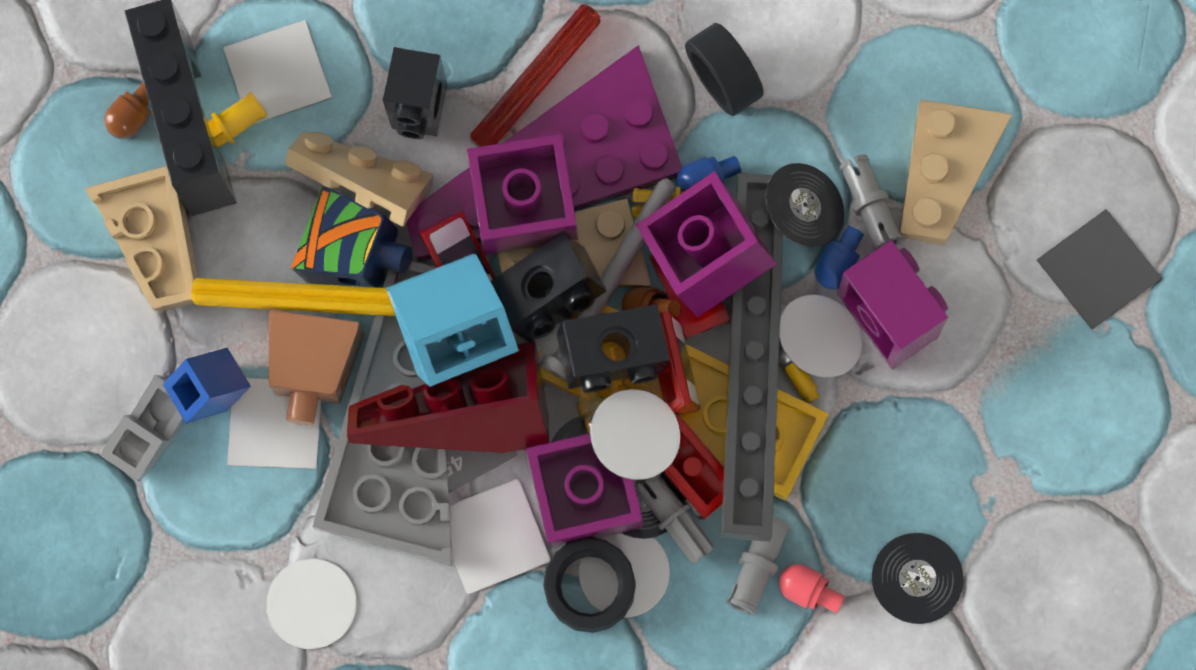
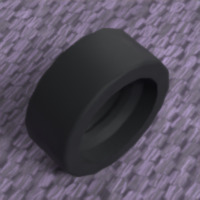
M713 23L686 42V53L693 69L712 98L727 114L735 116L762 98L764 90L757 71L740 44L724 26Z
M586 537L570 541L554 553L545 570L543 587L548 606L560 622L576 631L594 633L610 629L626 616L634 601L636 582L631 563L621 549L606 540ZM585 557L600 558L610 564L616 572L619 583L617 595L612 604L603 611L593 614L581 613L570 607L564 599L561 589L562 577L568 566L576 560Z

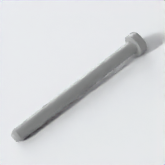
M664 178L657 183L601 276L607 291L597 297L588 309L579 312L576 319L602 313L645 241L636 224L669 202L675 192V184ZM558 347L553 357L545 355L539 366L562 381L567 382Z

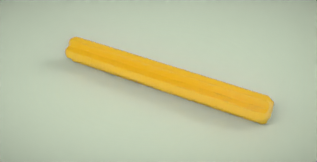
M196 278L193 281L191 291L192 301L194 304L201 306L396 316L386 288Z

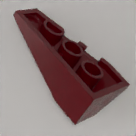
M536 342L517 344L518 352L433 386H428L425 383L412 389L407 385H399L349 405L347 423L349 443L492 453L526 450V448L550 443L549 413Z

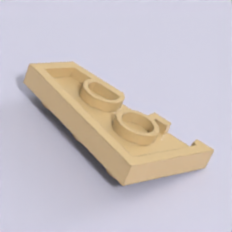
M926 100L919 101L899 233L902 234L903 238L945 245L1012 114Z
M303 132L288 148L285 162L286 166L328 188L346 187L355 192V202L368 209L374 207V203L391 211L389 220L402 227L429 193L434 176L432 173L421 170L418 165L412 162H395L377 156L376 152L369 148L361 146L350 147L335 142L330 136L320 132Z
M167 166L85 188L91 201L96 204L103 216L104 224L110 235L115 238L125 255L126 263L152 309L160 313L194 304L191 291L194 279L198 278L187 214L184 203L171 184Z
M627 198L575 212L578 240L576 241L586 249L600 278L634 223ZM541 246L496 253L501 273ZM641 248L618 286L651 288Z

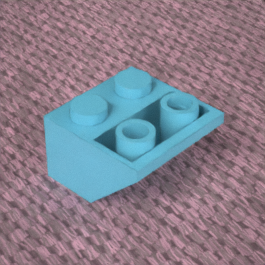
M471 254L386 288L417 376L428 386H433L519 351L505 309L476 254Z

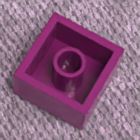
M561 134L467 149L480 236L485 255L543 246L563 231L573 239L578 240L577 224Z
M715 171L636 224L637 229L674 292L697 317L777 265L737 198Z
M892 240L844 271L837 295L890 368L894 369L938 339L948 319L945 313L948 310V306L939 291L933 286L927 289L916 274L920 269L911 253L904 247L899 250Z
M590 433L526 448L549 549L563 547L570 541L586 537L597 539L643 528V519L633 479L621 477L602 464L593 449Z

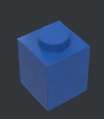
M228 348L185 359L162 384L186 424L227 412L251 387Z

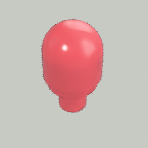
M792 564L786 567L780 574L779 589L782 595L805 609L809 607L815 610L818 605H821L838 613L845 600L844 595L828 588L829 580L824 578V574L806 565Z

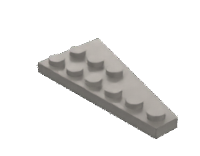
M411 261V265L405 274L388 270L383 288L395 285L437 267ZM374 316L348 407L399 385H407L413 389L425 384L417 376L396 316ZM347 407L312 527L322 532L452 566L447 450L349 443L347 438Z

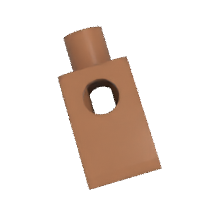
M270 310L269 387L274 394L290 397L286 416L287 422L313 426L318 401L341 402L364 337V331L359 322Z

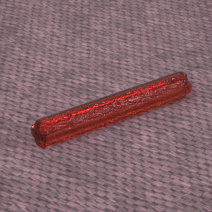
M587 4L579 6L470 133L471 142L476 147L498 144L598 27L601 16Z

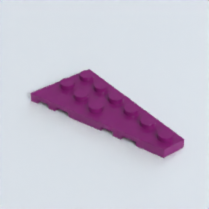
M639 45L503 142L507 143L561 134L574 212L633 193L634 188L645 189L657 185L664 178L668 180L675 179L682 168ZM470 167L423 200L406 222L418 262L432 258L420 230L461 210L478 243L482 242Z

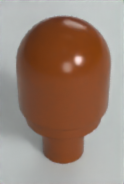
M144 81L132 95L126 91L123 95H119L107 109L104 116V125L112 136L119 139L130 138L149 119L148 115L152 111L147 108L149 100Z
M647 287L630 289L624 295L621 302V310L657 304L659 314L669 311L676 317L680 314L681 306L677 300L669 299L659 289Z

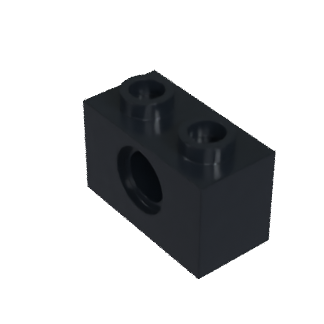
M397 47L393 48L383 104L391 128L397 130V133L403 137L411 139H423L425 135L437 137L448 85L440 55Z
M564 231L490 281L505 309L511 330L528 342L549 335L557 324L574 313L588 309L597 297L607 291L584 246ZM553 285L551 292L544 297L548 288Z
M657 304L562 321L556 333L568 389L582 387L583 392L591 393L611 387V381L629 378L631 384L650 382L659 377L658 373L662 372L670 361ZM609 342L618 344L624 350L625 359L620 361L609 359L604 354L602 345Z

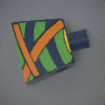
M322 186L291 269L310 284L378 287L385 269L405 274L408 271L413 251L410 246L395 243L398 236V228L385 215L371 208L368 209L355 202V200Z

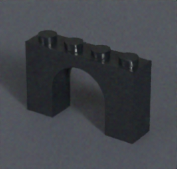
M159 0L124 10L173 188L192 216L236 204L226 162L211 134L195 83V78L202 76L192 40L172 0Z

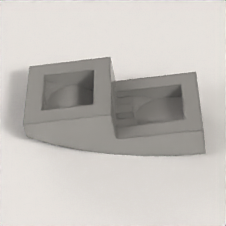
M154 375L131 415L123 416L100 454L102 458L137 481H142L185 423L162 385L167 379L161 375Z

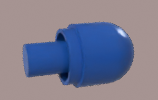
M736 156L719 162L715 157H703L684 165L679 170L676 178L677 187H681V191L684 192L714 171L725 183V179L741 173L740 163Z
M848 225L839 242L831 240L830 244L825 246L814 268L816 280L820 285L827 289H839L844 271L856 264L860 258V255L855 250L861 242L864 233Z

